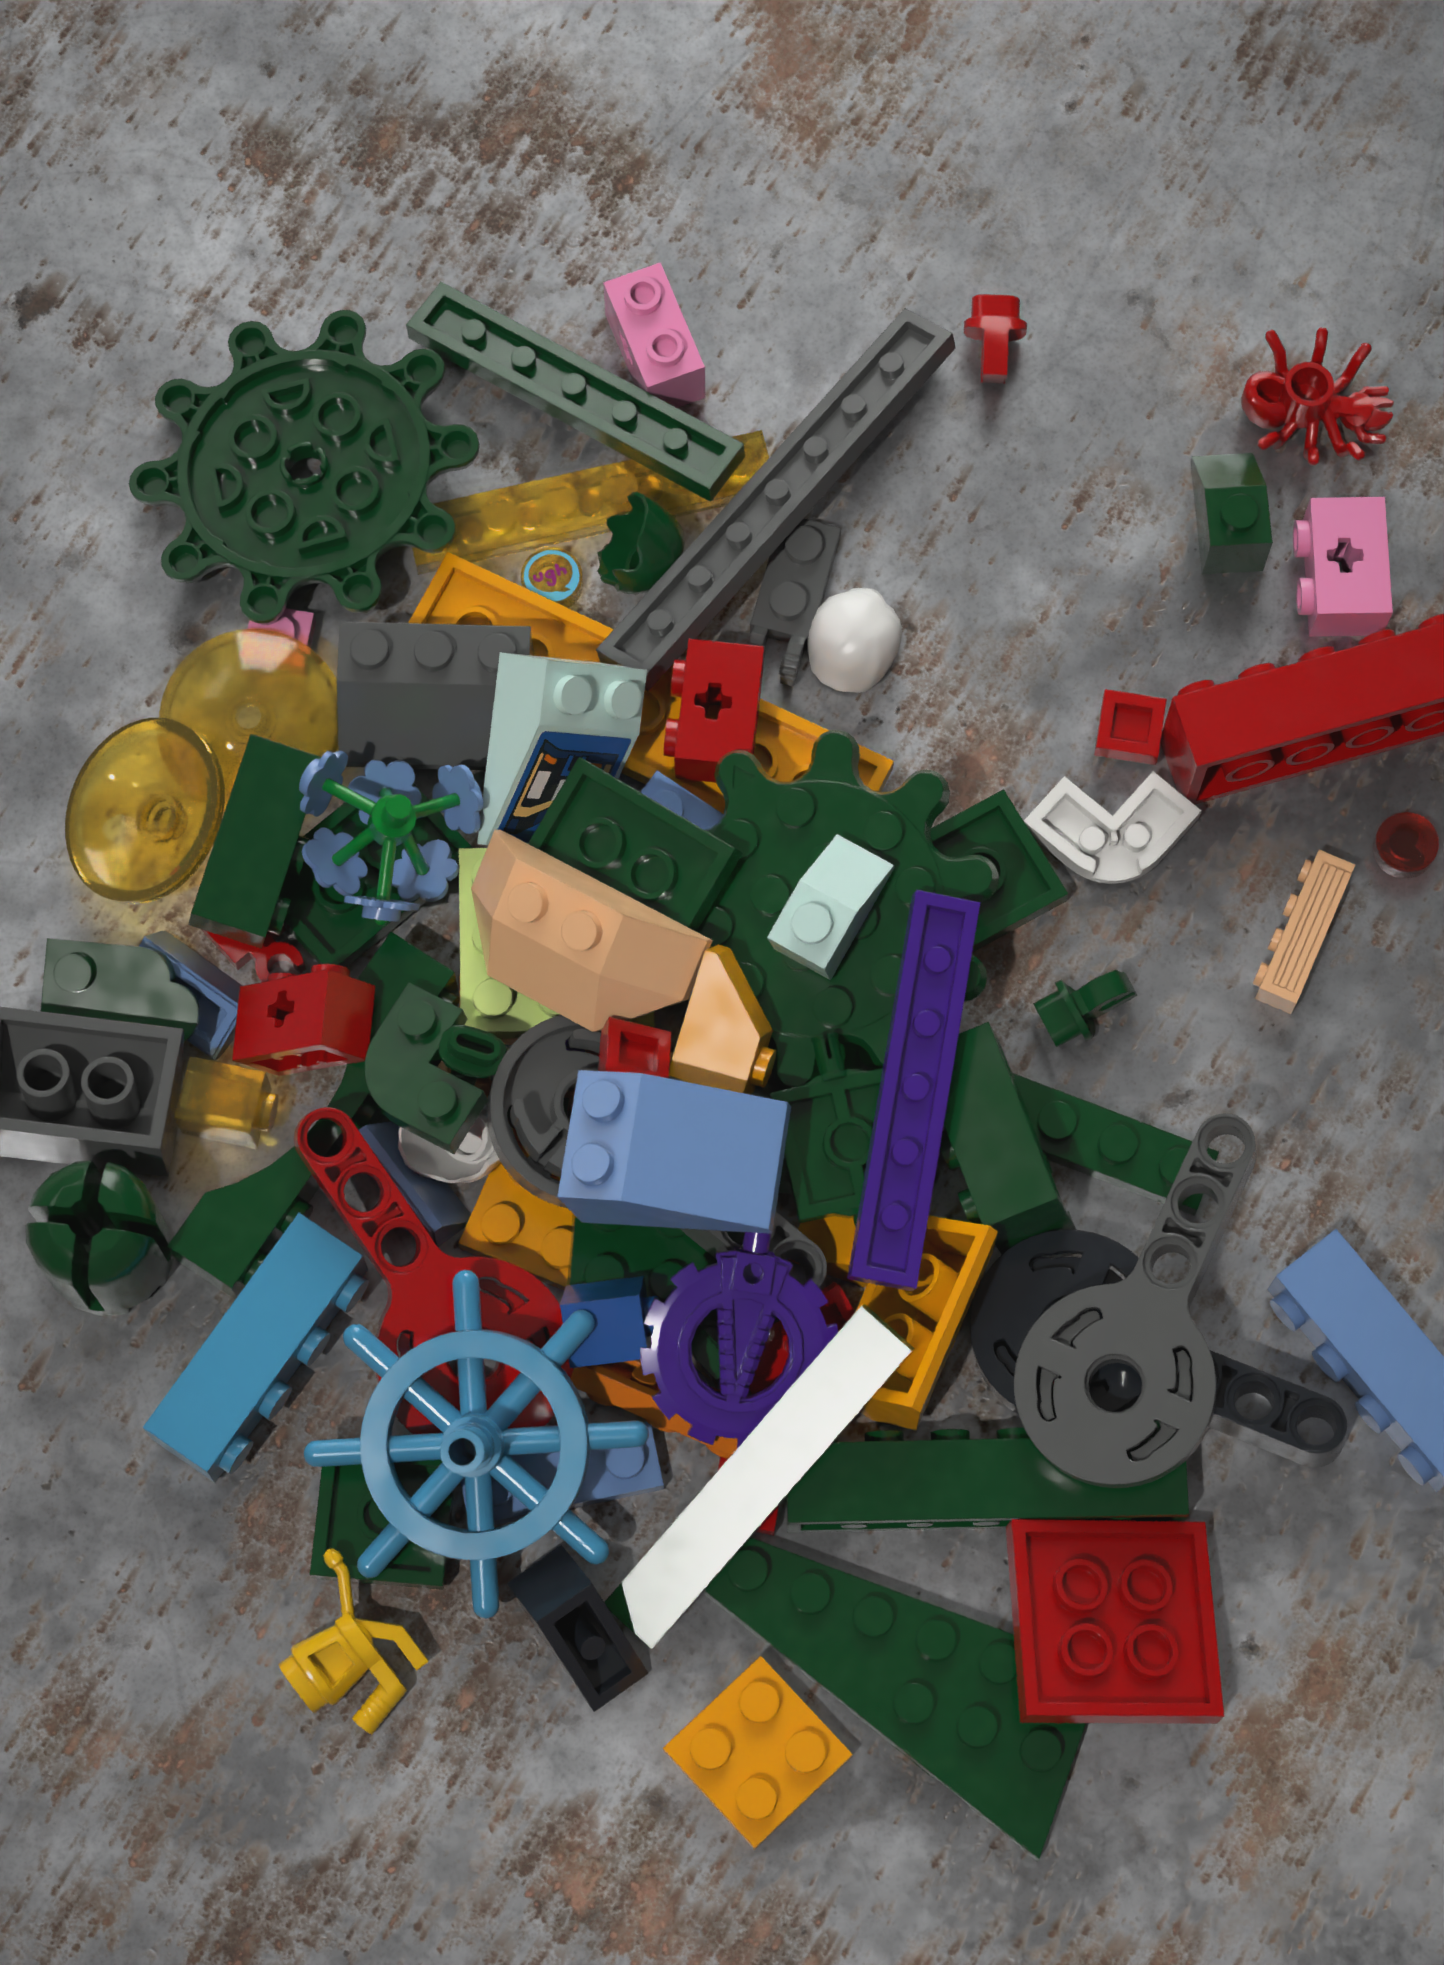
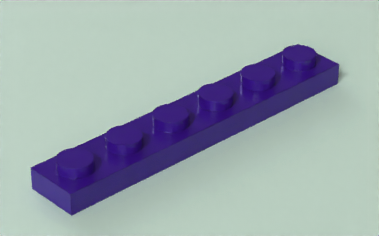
M916 890L912 894L847 1279L907 1291H913L917 1288L980 902Z

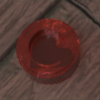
M1401 812L1388 817L1380 825L1373 840V855L1379 867L1387 874L1401 879L1414 878L1427 871L1433 863L1439 848V838L1434 826L1423 816L1411 812Z

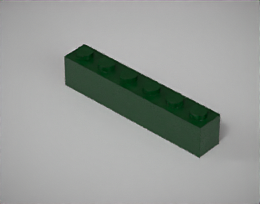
M1157 1425V1429L1140 1445L1127 1451L1128 1458L1133 1461L1131 1452L1149 1442L1160 1431L1161 1427ZM1024 1428L997 1430V1439H970V1431L964 1429L935 1430L930 1432L931 1440L904 1441V1432L895 1430L867 1432L864 1434L865 1441L838 1442L837 1438L786 1496L787 1533L1006 1528L1011 1519L1185 1521L1189 1516L1186 1461L1166 1476L1140 1486L1127 1488L1099 1487L1076 1480L1053 1466L1035 1447Z

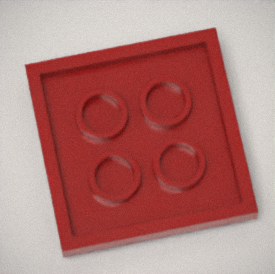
M1011 1519L1006 1526L1020 1723L1217 1724L1224 1717L1205 1522Z

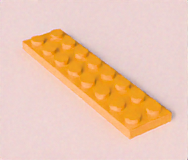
M447 552L408 622L419 624L531 626L534 656L600 662L596 649L614 630L450 552ZM672 665L648 692L644 691L640 732L621 773L646 785L658 770L724 814L725 800L717 783L675 779L674 757L664 756L663 754L667 718L679 719L681 698L671 697ZM760 698L754 756L772 779L780 782L794 781L808 770L815 741L821 734L829 730ZM709 704V710L705 718L717 719L721 706ZM858 744L860 751L859 776L868 788L873 791L882 792L893 770L894 760Z

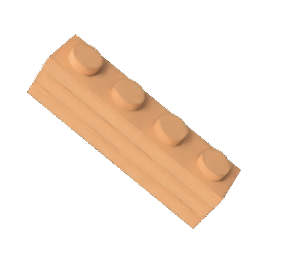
M1320 849L1314 861L1305 860L1297 881L1304 883L1299 896L1291 893L1282 914L1289 917L1284 930L1276 928L1268 946V950L1274 952L1269 965L1261 963L1252 983L1259 987L1255 997L1256 1000L1292 1014L1355 868V864Z

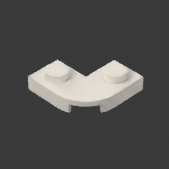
M1153 771L1112 816L1064 776L1029 814L1024 823L1039 844L1075 873L1092 881L1116 884L1140 878L1157 866L1195 824L1202 810Z

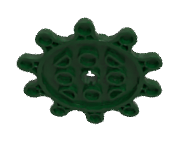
M338 310L325 318L316 341L308 348L299 351H289L280 347L275 342L269 328L261 322L248 321L241 323L229 335L228 347L233 357L234 367L231 375L224 382L211 387L199 386L182 378L165 382L155 395V405L162 417L175 423L181 429L182 443L172 456L163 460L142 463L135 468L129 479V487L135 499L143 504L153 507H179L185 514L186 523L184 530L175 540L168 544L161 556V566L166 575L174 581L189 584L196 582L207 573L218 568L231 567L237 569L244 578V587L240 596L242 612L250 621L261 625L276 623L284 613L291 595L300 587L312 583L329 585L340 605L350 612L364 614L373 610L378 604L382 593L381 582L376 573V562L384 553L394 547L409 546L418 548L426 553L440 554L450 547L456 534L455 522L449 513L436 507L429 501L427 488L434 479L442 474L468 468L473 464L479 453L480 443L477 434L472 428L462 424L435 425L427 421L422 414V404L440 386L445 374L444 362L440 355L433 350L423 348L408 353L400 361L391 365L381 366L374 364L363 353V343L367 329L363 318L357 312L351 310ZM305 458H314L321 462L320 475L315 473L313 476L305 479L297 478L295 481L292 479L290 471L297 461Z
M829 730L819 736L812 749L811 763L808 770L800 778L791 782H780L772 779L764 771L759 760L745 750H734L726 753L720 758L715 767V779L724 796L725 810L720 821L713 827L705 829V831L743 852L697 932L713 940L710 948L718 944L731 948L773 1030L769 1041L773 1050H776L772 1074L776 1085L781 1090L803 1086L820 1075L811 1038L822 1034L827 1052L829 1050L826 1035L827 1033L837 1032L839 1044L854 1043L862 1046L869 1053L875 1066L878 1069H882L912 894L916 890L981 903L989 900L995 894L999 885L998 871L988 858L980 855H969L961 858L947 857L934 847L931 840V827L935 819L948 805L950 798L948 783L941 774L932 770H921L913 773L900 787L893 791L883 793L873 791L864 785L859 776L860 751L855 738L848 732L841 730ZM838 834L893 864L895 868L832 979L829 980L775 950L767 937L799 880ZM973 955L971 956L964 1002L972 1001L979 997L987 983L986 968Z

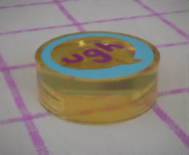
M557 547L543 548L531 554L524 562L521 570V585L570 608L577 602L583 590L582 568L579 561L570 552Z

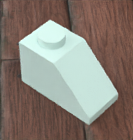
M837 834L799 880L767 937L772 947L831 980L894 870V865Z

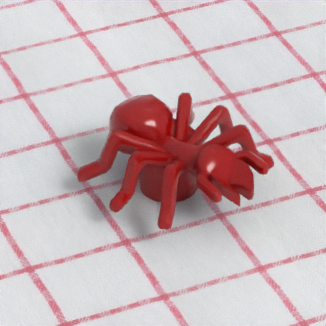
M1320 327L1316 332L1311 362L1299 363L1290 370L1287 368L1285 348L1276 331L1273 329L1267 331L1265 339L1274 355L1275 373L1260 371L1249 377L1241 397L1242 409L1249 421L1261 428H1277L1284 423L1286 425L1278 433L1276 431L1270 432L1259 439L1257 446L1261 450H1266L1269 447H1272L1274 450L1279 449L1298 428H1307L1303 457L1310 465H1317L1320 461V455L1316 444L1319 422L1322 420L1337 456L1343 458L1351 455L1358 461L1363 459L1365 452L1355 442L1351 441L1345 444L1336 421L1339 417L1347 429L1355 432L1360 442L1384 444L1386 435L1367 433L1365 430L1377 431L1383 429L1391 422L1393 413L1379 409L1391 408L1393 406V400L1381 397L1387 396L1389 388L1386 386H1367L1349 397L1338 396L1353 381L1361 364L1371 352L1372 346L1367 342L1362 343L1352 356L1342 375L1334 382L1330 372L1322 366L1328 338V330L1326 328Z

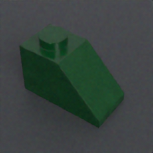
M1253 453L1192 456L1190 462L1202 575L1263 571L1273 541L1267 485Z

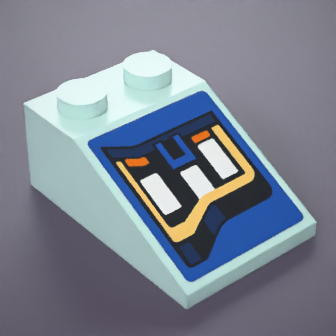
M500 652L483 790V808L481 809V824L477 844L488 845L494 830L500 829L528 844L579 757L613 777L619 778L640 732L647 670L600 662Z

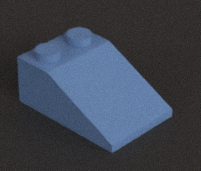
M578 1070L557 1197L583 1223L772 1234L791 1106L785 1101L649 1074Z

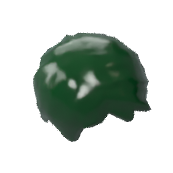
M633 492L627 496L628 501L632 505V510L624 514L611 515L607 518L606 525L613 534L609 544H605L604 548L597 552L600 564L597 572L601 576L600 579L605 584L614 586L617 592L638 595L648 592L683 554L685 541L682 526L671 513L642 493Z

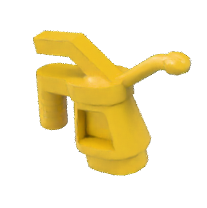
M332 1548L326 1550L323 1557L327 1566L333 1569L338 1577L342 1616L335 1620V1625L293 1645L290 1649L291 1655L279 1663L278 1666L313 1713H316L328 1703L332 1706L338 1704L367 1670L370 1669L379 1681V1684L351 1719L363 1730L373 1735L388 1716V1713L392 1711L408 1691L375 1646L373 1638L395 1641L416 1671L429 1662V1660L403 1625L355 1618L350 1573L348 1567L343 1562V1556L339 1551Z

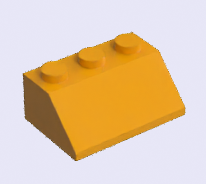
M928 1216L917 1288L913 1291H907L871 1283L867 1284L856 1311L862 1305H867L915 1349L860 1411L861 1414L873 1421L917 1430L992 1256L998 1234L997 1230L989 1225Z

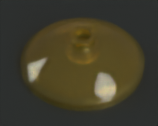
M244 629L216 636L188 654L177 666L165 687L159 710V736L165 758L177 779L191 794L219 811L225 812L250 734L320 757L327 751L335 753L339 750L337 679L329 666L316 652L288 635L264 629ZM246 707H255L261 712V719L258 725L249 729L241 727L238 723V716L241 710Z
M146 718L131 722L116 730L92 752L74 782L65 817V840L68 855L77 875L88 888L112 901L137 905L153 902L169 895L195 874L215 842L225 804L223 772L219 759L210 743L196 730L178 721L167 718Z

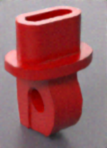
M979 294L972 298L971 317L964 321V334L968 338L982 341L981 383L1005 384L1008 372V342L1020 340L1026 336L1027 323L1020 319V299L1016 296Z

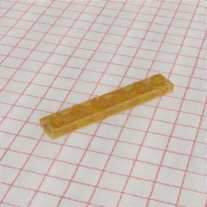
M760 430L732 437L744 444L745 458L711 502L630 459L433 503L436 507L445 510L452 516L456 525V534L450 547L440 554H430L411 547L417 573L421 575L437 571L447 552L474 563L611 532L606 525L607 518L611 515L624 514L632 510V505L628 501L627 496L633 492H640L654 500L674 517L724 507L769 459L763 432Z

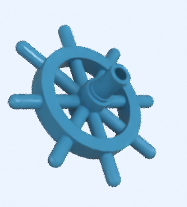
M462 1270L454 1276L452 1282L455 1332L423 1342L399 1358L363 1325L353 1324L346 1328L343 1334L344 1344L381 1377V1380L374 1389L366 1407L360 1438L311 1441L304 1449V1459L313 1467L362 1464L364 1477L371 1496L379 1510L389 1521V1524L361 1554L357 1561V1568L362 1576L367 1578L378 1576L409 1540L426 1550L442 1556L470 1560L473 1610L477 1616L487 1619L493 1617L499 1610L497 1558L524 1549L539 1540L551 1529L589 1563L601 1564L608 1558L609 1546L606 1541L575 1515L570 1508L585 1480L590 1450L640 1447L647 1442L649 1431L647 1426L641 1421L588 1423L585 1407L579 1392L561 1366L593 1331L595 1320L590 1312L586 1310L573 1312L540 1349L517 1336L500 1331L482 1329L479 1279L474 1272ZM456 1359L460 1411L422 1378L423 1375L438 1365ZM484 1359L502 1362L520 1371V1374L488 1410ZM541 1390L553 1409L558 1425L508 1428ZM405 1398L442 1433L392 1436L394 1420L402 1400ZM560 1452L559 1464L550 1488L547 1490L509 1455ZM442 1460L437 1469L416 1493L410 1497L400 1482L394 1462ZM491 1476L531 1512L515 1522L495 1528ZM464 1477L468 1529L448 1525L431 1516Z

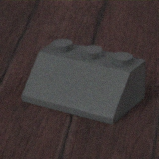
M340 621L337 666L339 750L348 755L346 767H365L371 760H380L387 766L391 762L399 760L407 762L413 769H439L444 765L452 767L465 765L470 770L486 771L499 654L502 652L534 656L531 626Z
M0 1007V1156L61 1164L92 1160L97 1168L105 1169L106 1164L110 1162L126 1167L130 1172L169 1177L180 1119L184 1030L182 1028Z

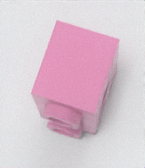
M661 262L603 282L605 316L634 385L676 408L704 399L705 366Z
M1385 497L1310 498L1303 520H1295L1293 527L1294 556L1296 558L1304 557L1305 578H1298L1297 612L1298 615H1308L1309 637L1368 636L1372 633L1386 630L1393 609ZM1338 561H1341L1342 569L1347 573H1340Z

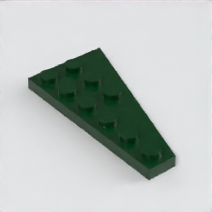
M750 1537L708 1585L705 1595L765 1644L773 1647L803 1671V1674L821 1689L824 1688L849 1708L851 1713L933 1779L936 1778L966 1802L969 1808L988 1823H992L1017 1843L1019 1848L1038 1862L1086 1723H1020L1014 1634Z

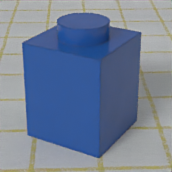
M644 1276L567 1285L565 1287L560 1303L563 1323L577 1310L590 1312L595 1320L593 1331L568 1358L570 1368L641 1360L640 1347L647 1348L651 1345L653 1326L644 1324V1320L655 1297L658 1298V1296L647 1297Z

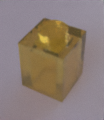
M190 1056L174 1119L182 1134L257 1149L261 1131L271 1132L273 1128L279 1096L278 1094L271 1093L272 1087L264 1071Z

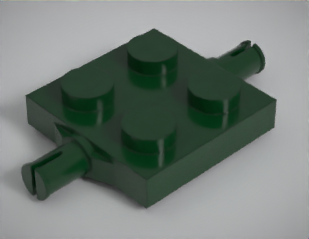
M832 1032L826 1035L831 1059L827 1055L823 1034L811 1038L820 1075L803 1086L772 1092L770 1099L785 1101L791 1106L784 1160L799 1224L836 1216L848 1219L853 1218L856 1229L883 1068L868 1072L853 1069L845 1070L838 1040L839 1035L837 1032Z

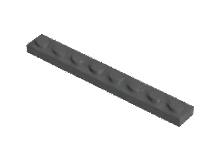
M904 308L599 645L596 651L600 662L647 670L645 690L648 692L673 665L674 659H678L687 649L688 639H696L956 349L953 333Z

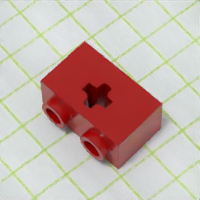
M689 638L686 660L674 659L671 697L681 698L679 719L667 718L663 754L664 756L674 757L675 779L717 783L715 767L720 758L726 753L734 750H745L754 755L764 670V646ZM709 704L721 706L717 719L705 718L709 710Z
M316 964L312 966L311 973L301 975L271 973L267 976V981L240 986L232 1061L277 1076L365 1061L370 1045L375 986L350 977V970L348 968L335 964Z

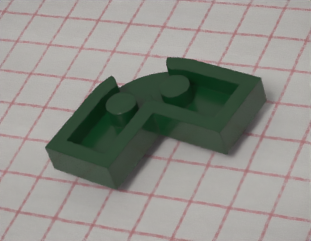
M408 982L369 1045L365 1058L366 1083L381 1112L389 1120L405 1130L455 1154L488 1102L483 1090L438 1068L442 1061L439 1057V1042L442 1033L451 1026L465 1025L468 1019L463 1009Z

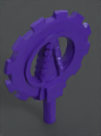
M745 1232L742 1247L734 1246V1250L715 1253L717 1263L697 1270L694 1263L691 1262L680 1269L670 1278L676 1287L664 1302L656 1297L653 1299L644 1320V1324L653 1326L651 1345L647 1348L640 1347L643 1376L654 1373L660 1389L659 1392L652 1395L653 1400L668 1419L677 1413L690 1423L691 1427L687 1432L689 1436L713 1445L715 1437L720 1436L737 1439L738 1448L838 1333L837 1323L829 1325L825 1323L820 1307L828 1303L820 1288L812 1279L802 1285L796 1278L788 1274L793 1264L775 1256L772 1251H769L771 1234ZM716 1308L720 1392L713 1390L699 1378L692 1362L691 1342L697 1326L711 1310ZM776 1316L781 1320L788 1336L789 1355L782 1373L769 1388L747 1396L750 1383H752L754 1378V1372L758 1367L760 1356H762L765 1342L768 1339L770 1328Z

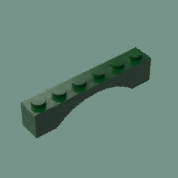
M390 932L357 978L375 986L370 1043L408 982L455 1006H458L460 997L455 995L458 992L455 972L393 932ZM365 1061L347 1064L341 1084L328 1105L330 1108L341 1110L347 1114L358 1130L365 1125L377 1124L383 1114L368 1089L365 1078ZM319 1119L308 1131L307 1142L315 1154L322 1157H331L340 1150L343 1144V1133L335 1122L328 1119ZM294 1146L271 1165L243 1180L205 1192L167 1246L176 1261L236 1299L297 1214L301 1213L308 1219L310 1218L314 1207L309 1202L320 1186L298 1155Z

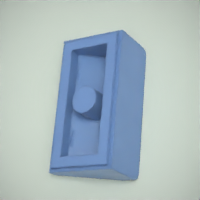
M159 931L144 936L139 946L154 948L166 955L173 965L176 977L175 982L190 989L199 1002L201 1011L200 1022L195 1033L187 1041L213 1060L219 1059L235 1037L239 991L242 985L170 933Z
M392 1121L365 1125L359 1129V1132L435 1244L439 1247L464 1229L471 1214L447 1182L421 1177L417 1172L404 1164V1159L398 1149L400 1126Z

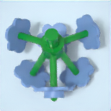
M341 750L335 753L327 751L321 759L311 761L302 774L299 791L304 794V797L300 803V810L306 814L310 813L318 817L328 807L331 797L335 796L359 809L360 820L367 824L368 828L355 838L343 832L334 835L331 830L320 828L314 833V839L305 843L302 848V855L305 862L312 868L318 884L325 888L333 886L339 894L345 896L344 902L363 905L362 917L374 919L375 923L380 926L386 924L387 921L400 922L401 910L419 911L420 904L410 903L419 897L427 902H435L443 898L449 887L447 881L454 879L459 873L458 864L455 860L451 859L452 851L448 843L443 840H432L422 847L416 843L411 832L415 826L416 819L440 811L444 813L446 825L451 830L461 829L465 834H472L479 830L481 822L478 812L483 808V797L481 789L474 780L470 769L465 765L454 767L444 765L438 769L439 782L433 786L432 790L433 800L420 803L422 799L421 793L416 786H413L415 774L413 768L407 762L396 760L386 766L380 760H371L365 766V775L353 778L347 788L342 785L343 776L341 774L347 765L348 755ZM375 840L378 844L383 845L377 897L352 896L358 892L360 879L365 877L368 871L365 862L358 857L359 851ZM402 844L404 847L402 859L395 860L396 846ZM392 886L398 888V894L403 901L390 899Z

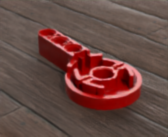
M324 1107L308 1113L299 1121L294 1132V1145L298 1155L387 1285L388 1300L378 1322L379 1327L376 1337L399 1358L410 1351V1334L403 1333V1330L413 1332L412 1348L435 1337L455 1332L452 1282L454 1276L462 1270L474 1272L478 1279L481 1277L494 1278L501 1284L518 1291L528 1300L525 1302L518 1295L499 1286L493 1280L479 1279V1289L490 1293L487 1294L480 1291L482 1329L504 1332L524 1340L529 1338L530 1341L528 1342L541 1349L547 1343L543 1327L546 1326L550 1339L562 1326L563 1321L558 1300L539 1279L528 1271L495 1258L452 1257L441 1251L347 1114L335 1108ZM316 1120H331L340 1127L343 1133V1144L340 1150L331 1157H322L315 1154L308 1145L307 1133L310 1126ZM357 1173H365L373 1177L380 1189L378 1202L372 1209L365 1212L351 1208L344 1196V1188L347 1181ZM396 1227L408 1230L416 1241L414 1257L402 1266L390 1264L384 1258L381 1251L383 1237L388 1231ZM567 1359L561 1367L571 1378L573 1368H570L569 1359ZM449 1361L438 1365L422 1376L429 1385L460 1411L458 1376L452 1371ZM496 1362L494 1369L485 1377L487 1410L520 1374V1371L502 1362ZM376 1373L377 1382L379 1383L381 1377ZM541 1390L508 1428L545 1426L555 1414ZM405 1398L402 1400L396 1414V1419L412 1434L442 1433Z

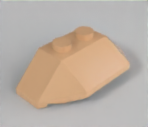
M501 829L494 830L471 887L487 975L592 1032L601 1031L609 1017L629 1021L688 1000L697 978L704 951L710 948L713 941Z

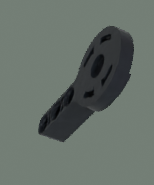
M1067 1229L1044 1232L1029 1237L1008 1249L993 1263L984 1275L973 1300L970 1333L978 1369L990 1390L1003 1404L1019 1415L1014 1394L1016 1362L1004 1345L996 1348V1357L994 1353L995 1345L1005 1341L1017 1359L1029 1330L1047 1309L1076 1291L1122 1281L1123 1279L1110 1269L1111 1266L1127 1278L1139 1259L1137 1255L1119 1242L1106 1236L1083 1230ZM1059 1254H1081V1255H1082L1081 1258H1080V1257H1057V1258H1052V1259H1049V1258H1041V1259L1036 1260V1261L1032 1264V1270H1031V1268H1030V1266H1029L1030 1263H1031L1034 1259H1036V1258H1038V1257H1040V1256H1054V1255H1059ZM1089 1309L1082 1312L1085 1314L1090 1311H1097L1100 1318H1103L1102 1312L1098 1309ZM1179 1347L1173 1351L1177 1374L1179 1373V1364L1176 1353L1184 1350L1189 1356L1192 1366L1191 1355L1183 1347ZM1210 1350L1216 1373L1217 1396L1209 1428L1307 1467L1326 1466L1339 1456L1344 1445L1347 1419L1343 1409L1336 1401ZM1111 1363L1100 1368L1091 1381V1385L1106 1382L1109 1387L1108 1392L1104 1385L1090 1388L1091 1397L1100 1408L1110 1412H1121L1132 1407L1139 1399L1142 1391V1380L1137 1371L1123 1363ZM1039 1367L1037 1376L1038 1410L1042 1419L1045 1420L1040 1409L1042 1402L1040 1394L1042 1368ZM1175 1387V1390H1169L1168 1392L1175 1394L1178 1389ZM1257 1393L1264 1396L1270 1402L1272 1410L1262 1419L1250 1420L1240 1415L1234 1404L1245 1394ZM1308 1418H1320L1332 1427L1334 1436L1325 1444L1312 1445L1305 1442L1299 1436L1297 1426Z

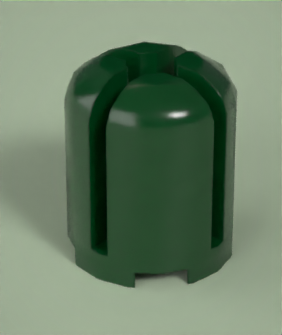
M92 1160L74 1162L51 1173L34 1192L28 1210L37 1222L25 1225L26 1244L37 1266L54 1289L76 1309L98 1316L127 1314L130 1312L129 1308L147 1300L159 1285L161 1287L164 1286L174 1261V1257L167 1246L172 1240L173 1235L146 1185L126 1167L108 1162L102 1176Z

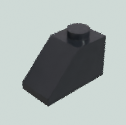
M562 1545L507 1583L532 1624L593 1712L649 1674L592 1582Z

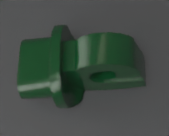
M1114 970L1091 980L1078 990H1074L1061 979L1055 982L1058 988L1057 991L1033 1004L1055 1046L1059 1047L1081 1034L1086 1042L1094 1037L1096 1031L1094 1019L1138 995L1126 973Z
M467 1025L449 1027L442 1033L439 1042V1057L451 1069V1074L473 1086L477 1078L495 1076L497 1068L507 1052L505 1044L500 1038L492 1033Z

